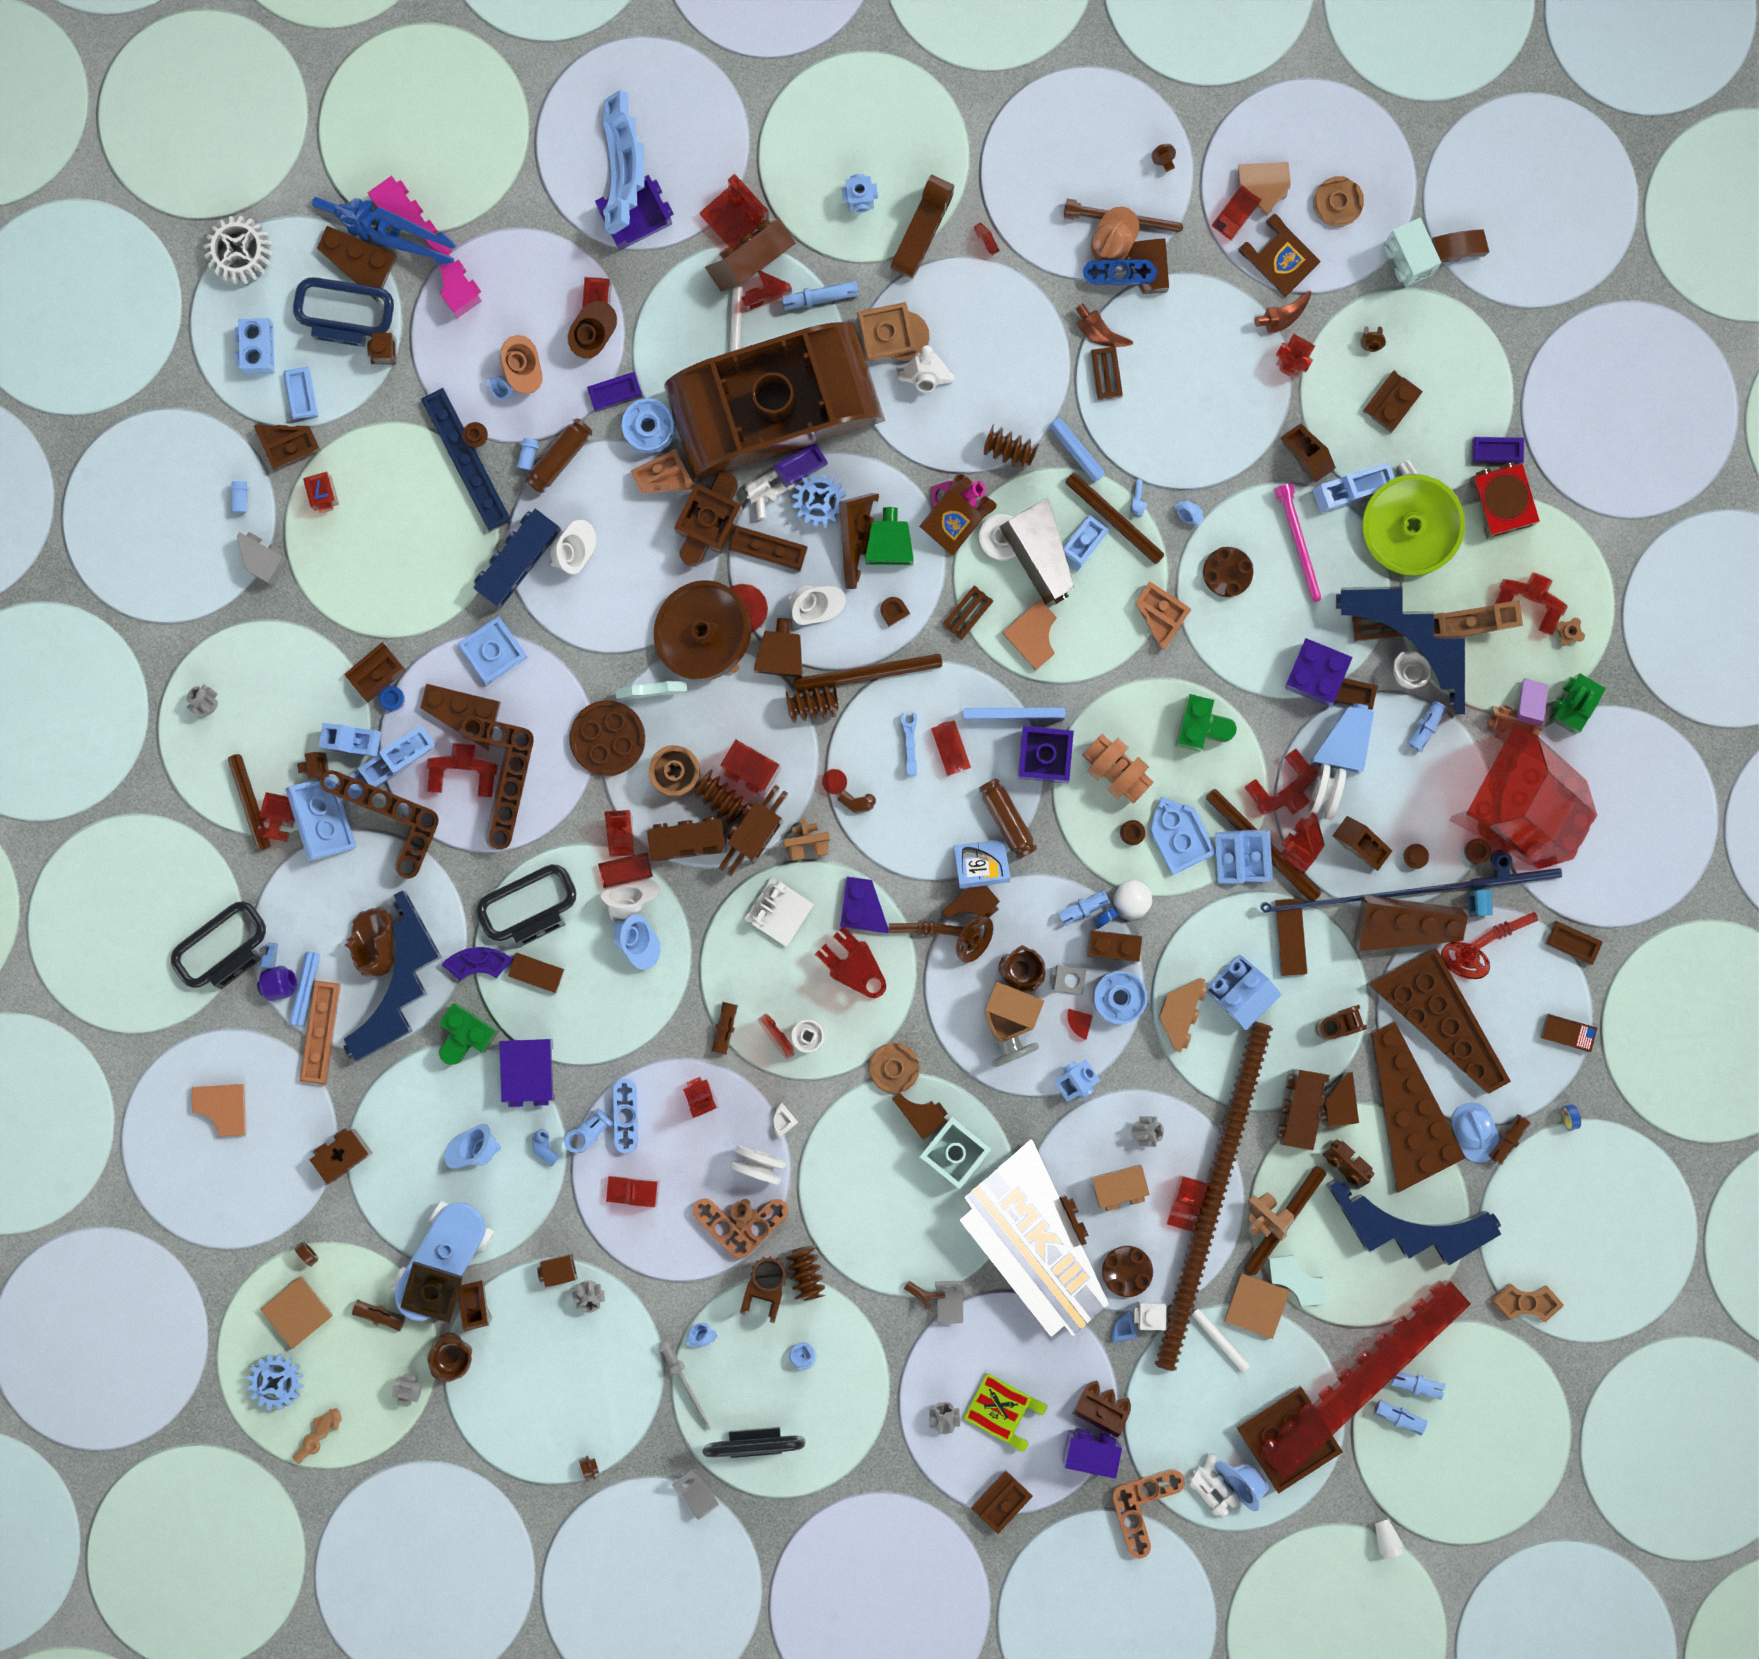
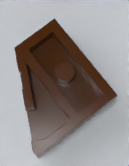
M254 425L274 471L320 451V447L309 426Z

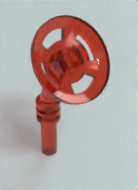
M1532 912L1511 922L1504 921L1503 924L1499 923L1498 927L1496 925L1493 926L1492 930L1470 944L1457 941L1450 942L1443 947L1441 957L1447 968L1458 976L1467 979L1484 978L1490 971V961L1480 949L1495 939L1501 940L1502 936L1506 938L1507 934L1510 936L1513 931L1539 921L1537 914ZM1449 950L1456 951L1455 960L1451 959ZM1479 955H1481V957L1484 960V966L1482 963H1480Z

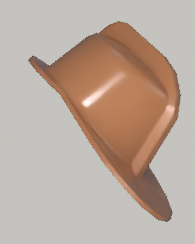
M1122 206L1114 207L1102 217L1091 241V251L1096 260H1124L1127 257L1140 229L1139 220L1132 210Z
M515 335L509 337L504 341L501 348L499 362L501 370L504 372L508 384L514 390L523 394L534 393L540 388L542 383V371L536 346L525 336Z

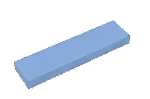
M965 708L963 710V720L1065 719L1064 708Z

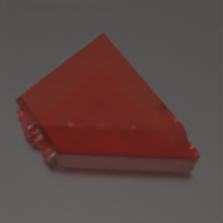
M1513 724L1497 732L1495 737L1503 741L1504 744L1468 810L1451 816L1449 821L1537 869L1573 860L1579 846L1582 845L1588 834L1591 824L1597 817L1587 780L1539 736L1523 727Z

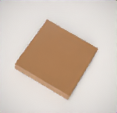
M906 302L857 312L867 362L916 352Z
M1240 1273L1224 1322L1273 1339L1290 1290Z
M302 1276L260 1309L292 1349L333 1316Z

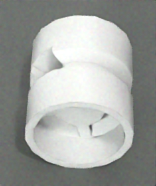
M802 1020L792 1030V1042L802 1052H814L823 1045L825 1031L816 1021Z

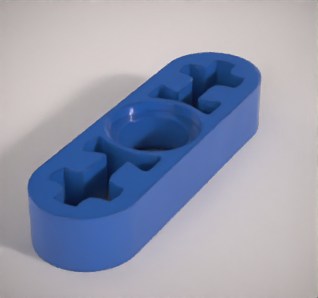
M1095 260L1085 265L1083 275L1093 285H1141L1152 283L1156 279L1157 269L1148 260ZM1134 265L1133 269L1135 271H1142L1144 266H1147L1151 273H1148L1144 279L1141 274H1133L1134 279H1131V266ZM1106 266H1109L1108 280H1106L1107 276L1105 274H1098L1097 279L1090 275V272L1094 271L1095 267L1100 271H1107ZM1118 266H1125L1127 269V274L1123 279H1116L1114 277V270Z

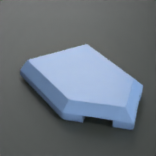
M1160 797L1149 831L1171 875H1175L1215 855L1216 849L1196 809Z

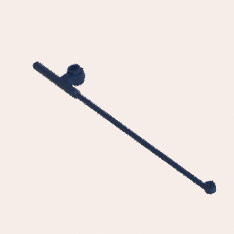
M1496 850L1490 857L1491 865L1495 869V876L1471 879L1467 882L1366 895L1387 898L1469 887L1476 889L1562 878L1561 868L1510 874L1509 868L1512 865V856L1504 850ZM1504 857L1503 862L1499 863V860ZM1362 895L1273 907L1268 902H1263L1260 905V909L1264 913L1354 902L1361 901Z

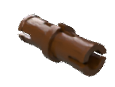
M722 1002L718 1024L715 1023L716 1033L711 1049L712 1052L727 1055L731 1033H734L735 1030L733 1025L738 1005Z
M1517 1114L1506 1132L1500 1134L1501 1139L1488 1156L1493 1161H1498V1164L1503 1165L1512 1149L1518 1147L1520 1144L1518 1142L1531 1123L1526 1118Z
M357 1299L352 1311V1315L373 1322V1325L378 1326L381 1324L399 1332L402 1330L406 1319L404 1315L386 1310L385 1306L379 1305L377 1307Z

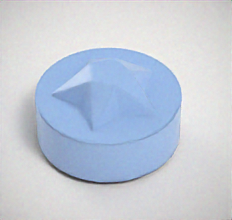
M798 1343L792 1347L789 1358L797 1369L806 1370L814 1365L816 1352L809 1344Z

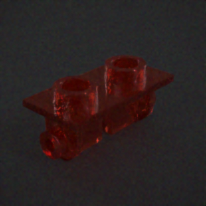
M955 720L943 722L931 728L947 776L971 768Z

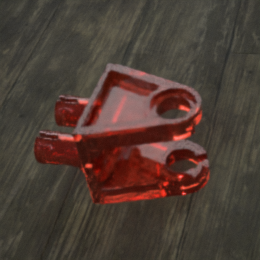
M843 926L839 931L846 939L838 932L833 938L849 952L847 954L848 957L841 960L827 944H824L821 949L828 957L820 950L814 955L828 967L830 976L834 980L869 998L881 997L886 991V980L868 944L865 941L859 942ZM873 978L881 982V989L876 993L869 992L866 987L867 982Z

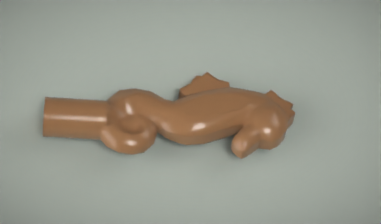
M338 1408L329 1409V1412L323 1416L314 1418L313 1428H316L315 1432L305 1436L303 1446L292 1456L298 1464L309 1454H316L320 1450L319 1440L326 1438L331 1425L334 1430L339 1429L342 1416Z

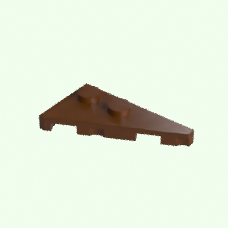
M869 493L839 502L846 589L857 588L861 571L857 570L860 555L866 554L872 521H874L870 513L873 501L878 502L879 493Z

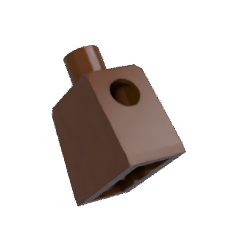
M777 618L776 632H764L754 665L755 673L796 678L803 677L801 637L799 634H791V619Z

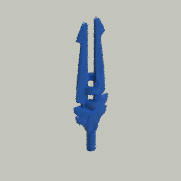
M314 197L312 200L313 207L334 214L335 217L346 225L351 235L354 237L358 235L362 241L369 243L370 234L375 243L431 257L435 260L436 265L454 262V258L399 238L400 230H404L454 249L456 245L443 232L433 234L380 207L372 211L373 201L366 200L363 203L361 199L354 198L350 203L337 205L318 197ZM373 220L377 221L375 228L370 226ZM389 225L392 226L390 234L386 232V228Z

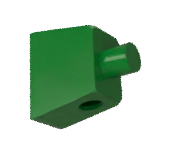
M884 507L883 521H872L866 552V565H913L914 557L908 522L898 521V508Z

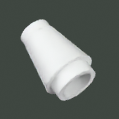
M1387 1519L1375 1523L1379 1554L1383 1555L1384 1560L1404 1554L1402 1550L1404 1545L1390 1520Z

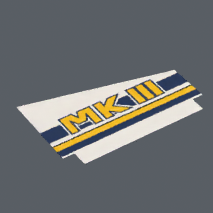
M1030 1140L965 1196V1200L972 1209L960 1219V1222L1047 1333L1052 1337L1065 1326L1071 1335L1074 1336L1108 1305V1301L1033 1141Z

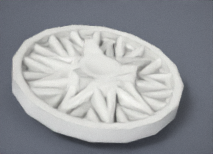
M997 514L989 517L982 524L979 531V543L982 550L995 560H1009L1016 557L999 526L1013 518L1007 514Z

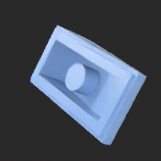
M1091 515L1085 519L1063 548L1068 566L1077 572L1109 531L1107 527Z

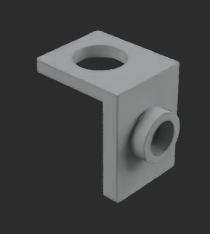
M1056 965V970L1051 969L1049 984L1053 985L1054 991L1082 995L1086 970ZM1069 973L1077 974L1080 979L1078 986L1075 988H1070L1065 984V977Z
M935 1281L937 1294L945 1293L946 1295L945 1298L937 1299L938 1324L963 1323V1288L961 1281Z
M694 1470L689 1471L672 1484L673 1488L683 1495L698 1520L719 1506L704 1479ZM692 1479L691 1482L682 1486L685 1481Z

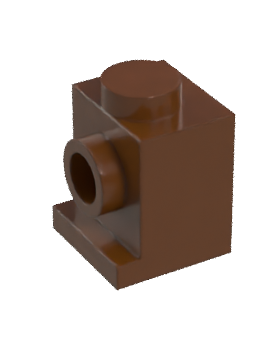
M372 333V339L367 344L368 356H371V365H396L397 339L392 333Z

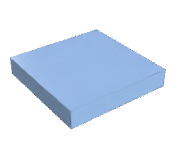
M499 615L457 644L486 686L528 658Z

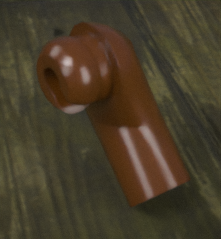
M845 790L837 799L853 813L869 812L876 804V798L872 794L854 798Z

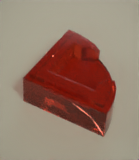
M981 222L974 226L975 233L978 238H982L986 246L985 249L989 254L993 256L1000 250L991 231Z
M1068 1009L1067 1020L1070 1028L1077 1036L1087 1040L1093 1015Z

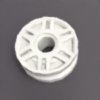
M1322 764L1313 788L1308 814L1316 816L1321 806L1325 807L1324 819L1332 821L1342 796L1346 770L1339 768L1334 778H1331L1330 765Z
M737 1145L735 1152L745 1157L744 1162L732 1161L730 1168L750 1177L780 1185L782 1178L772 1173L773 1168L785 1169L787 1162L764 1152Z

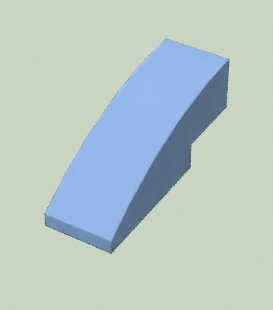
M1386 463L1320 484L1312 489L1320 513L1371 497L1380 486L1393 479L1394 475L1390 464Z

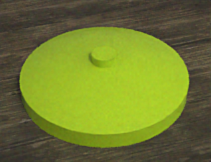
M1405 474L1384 483L1370 498L1363 517V535L1373 557L1387 569L1403 575H1423L1436 571L1447 564L1460 548L1465 532L1464 510L1457 495L1441 480L1425 474Z

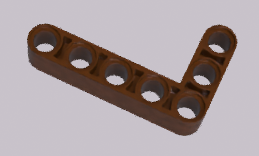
M470 716L463 719L459 724L458 731L463 738L505 748L486 832L487 845L492 849L502 850L507 848L512 841L534 737L530 730L523 727ZM468 721L476 723V734L470 735L466 732L465 725ZM493 727H498L502 732V737L499 741L493 740L490 736V731ZM517 733H523L526 736L527 742L523 747L515 743ZM513 757L518 758L521 762V767L518 771H513L509 766V762ZM507 782L515 785V793L512 796H508L504 792V785ZM503 806L507 807L510 811V816L506 821L501 820L498 816V811ZM497 831L502 832L504 835V842L499 846L492 840L493 834Z
M333 770L323 772L319 777V785L325 792L410 826L394 867L396 873L403 878L410 879L415 877L420 870L438 826L439 818L436 812ZM329 774H334L338 778V784L333 789H328L324 784V779ZM358 784L362 789V793L358 798H351L348 794V789L351 785ZM380 793L384 795L386 801L383 807L376 808L372 804V798ZM401 803H405L409 807L408 815L403 818L396 814V808ZM424 813H430L433 818L432 824L428 827H423L420 824V817ZM419 836L423 840V846L415 851L410 847V841L413 837ZM405 860H411L414 866L412 872L408 874L402 873L400 869L401 863Z

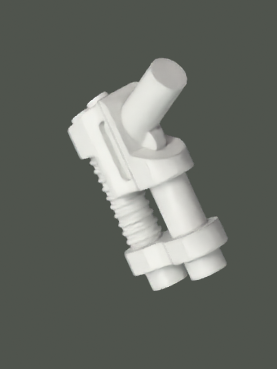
M773 469L758 477V479L746 483L744 486L745 490L748 491L746 493L747 498L750 499L751 504H755L756 519L766 518L765 502L768 500L776 501L778 495L787 490H794L795 485L799 482L787 488L781 482L771 488L768 482L779 477Z
M1209 1452L1204 1467L1198 1466L1192 1472V1477L1190 1476L1187 1482L1206 1501L1207 1505L1211 1507L1213 1514L1223 1518L1229 1512L1226 1507L1230 1505L1234 1508L1240 1501L1237 1499L1238 1494L1234 1490L1231 1491L1224 1484V1478L1213 1473L1219 1456ZM1214 1489L1223 1497L1220 1502L1211 1494Z

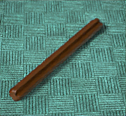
M941 654L915 657L795 678L794 687L798 692H802L804 689L814 690V688L819 689L825 686L831 687L941 668L943 662Z
M1213 789L1207 794L1206 800L1238 831L1257 830L1217 789ZM1271 843L1272 865L1310 902L1317 900L1321 892Z

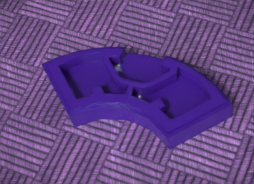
M474 947L453 954L441 965L457 979L463 981L469 975L475 973H487L498 978L514 959L496 949Z

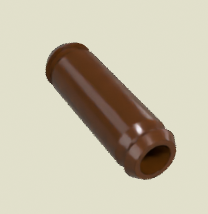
M573 419V423L567 425L530 470V475L525 478L526 483L538 493H544V489L552 485L586 444L588 436H592V430L580 419Z
M995 778L979 787V793H982V800L1009 848L1016 853L1017 856L1015 857L1020 860L1036 851L1037 845L1033 844V837L1005 787L999 784V779Z

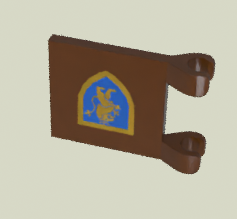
M1273 214L1266 221V224L1277 233L1275 238L1259 254L1249 242H1245L1238 251L1286 297L1321 261L1290 231L1277 214Z
M958 473L955 476L950 489L919 526L952 556L982 519L997 507V504L987 496H983L980 499L976 509L960 494L970 487L972 481L962 473Z

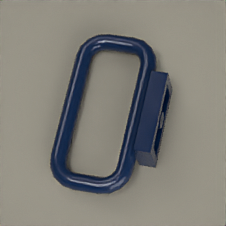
M308 277L298 284L293 303V314L296 320L302 325L312 327L311 336L315 340L364 348L366 343L365 336L372 337V333H386L389 330L394 311V300L391 294L383 288L317 277ZM317 287L379 297L384 302L381 324L377 327L308 317L303 312L305 293L308 288Z

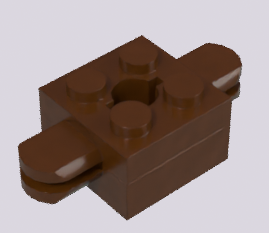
M719 473L710 489L696 483L682 510L674 530L677 534L686 538L679 554L681 560L687 566H698L708 549L722 554L743 511L742 505L732 500L738 489V483L735 476L731 473Z
M778 785L772 788L762 804L758 801L754 805L749 803L741 815L744 818L739 826L735 824L727 835L728 839H730L728 844L732 848L721 862L719 869L724 871L738 851L740 854L727 872V875L730 877L733 876L745 857L754 863L757 861L783 823V819L775 813L788 796V792L784 790L771 809L767 808L780 789Z

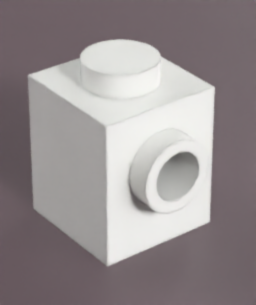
M1138 1301V1308H1134V1323H1138L1140 1330H1166V1304L1164 1302Z

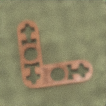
M707 1198L700 1199L695 1203L693 1213L696 1219L732 1256L741 1259L748 1256L786 1218L788 1206L781 1199H773L758 1212L755 1219H751L746 1224V1227L742 1229L738 1228L712 1200ZM709 1204L711 1206L709 1212L713 1216L718 1212L721 1217L715 1219L712 1225L709 1226L707 1222L711 1219L706 1214L703 1216L699 1215L701 1210L699 1205L705 1206ZM781 1204L783 1206L781 1210L783 1216H774L771 1221L775 1224L771 1227L769 1222L761 1217V1214L765 1213L768 1216L772 1212L771 1205L779 1206ZM719 1221H725L729 1224L730 1231L727 1235L721 1236L717 1234L715 1226ZM760 1221L765 1224L766 1232L762 1236L753 1234L751 1227L754 1222ZM734 1230L739 1234L734 1238L738 1242L744 1240L747 1243L745 1245L747 1250L745 1253L742 1251L735 1252L736 1245L732 1240L729 1244L724 1241L731 1237Z
M1168 1469L1119 1484L1114 1488L1112 1499L1127 1548L1133 1557L1138 1559L1144 1558L1151 1550V1543L1139 1505L1181 1492L1185 1485V1479L1178 1470ZM1170 1475L1180 1478V1481L1176 1482L1177 1487L1172 1488L1170 1484L1164 1485L1165 1491L1160 1493L1161 1490L1156 1480L1157 1478H1161L1162 1483L1169 1481ZM1145 1482L1155 1484L1156 1490L1153 1495L1146 1496L1141 1492V1487ZM1121 1490L1131 1493L1127 1500L1130 1507L1135 1504V1509H1127L1122 1513L1120 1512V1509H1125L1122 1499L1117 1500ZM1129 1514H1134L1139 1518L1138 1525L1134 1528H1128L1124 1524L1125 1517ZM1143 1530V1533H1138L1141 1543L1146 1542V1546H1143V1551L1138 1553L1137 1549H1132V1546L1136 1545L1134 1536L1132 1535L1128 1538L1127 1534Z

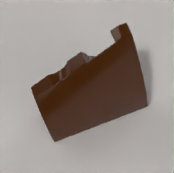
M1166 238L1135 241L1124 260H1148L1157 269L1156 279L1152 283L1138 285L1142 294L1168 292L1169 277ZM1134 265L1131 266L1132 275L1141 274L1143 279L1146 278L1148 273H1151L1147 266H1144L1142 271H1135L1133 269Z

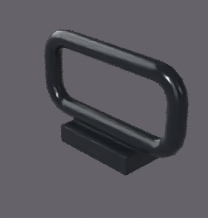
M551 864L487 894L479 901L476 913L483 931L490 939L504 941L513 937L516 944L522 947L565 926L564 919L560 914L573 906L576 901L577 892L567 870L560 865ZM556 874L559 876L567 893L564 901L503 931H497L493 928L486 912L490 904L549 875Z
M242 901L231 904L174 948L171 954L173 970L188 987L200 988L211 981L213 986L222 990L261 960L260 955L254 948L264 940L266 935L264 920L250 903ZM237 912H245L256 927L255 935L200 977H191L181 963L183 953Z
M780 1427L729 1431V1441L708 1443L703 1447L702 1453L706 1457L731 1456V1458L774 1455L800 1450L805 1447L806 1440L804 1437L797 1435L781 1436Z

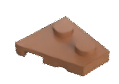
M676 449L631 470L642 494L694 488V484Z
M1150 581L1135 602L1157 643L1163 650H1165L1191 611V608Z

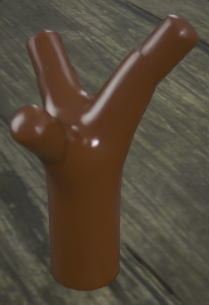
M908 1281L904 1287L906 1291L918 1298L926 1309L931 1307L929 1299H940L946 1296L945 1293L936 1294L925 1291L911 1281Z

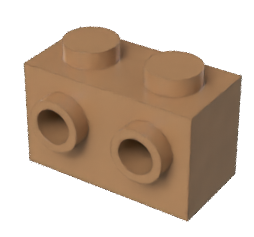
M1140 1164L1091 1177L1098 1207H1105V1211L1120 1208L1119 1203L1129 1201L1130 1205L1144 1202V1197L1150 1195L1143 1167Z

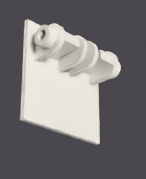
M772 877L745 920L787 947L814 904Z

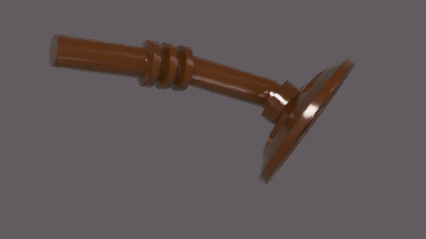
M982 915L972 919L965 927L933 923V921L929 923L927 921H924V923L922 921H918V923H889V933H918L919 936L924 933V936H927L928 933L930 936L937 933L958 936L956 945L957 957L961 961L969 963L979 958L987 949L993 935V922L987 916ZM982 925H984L983 937H981L980 927Z

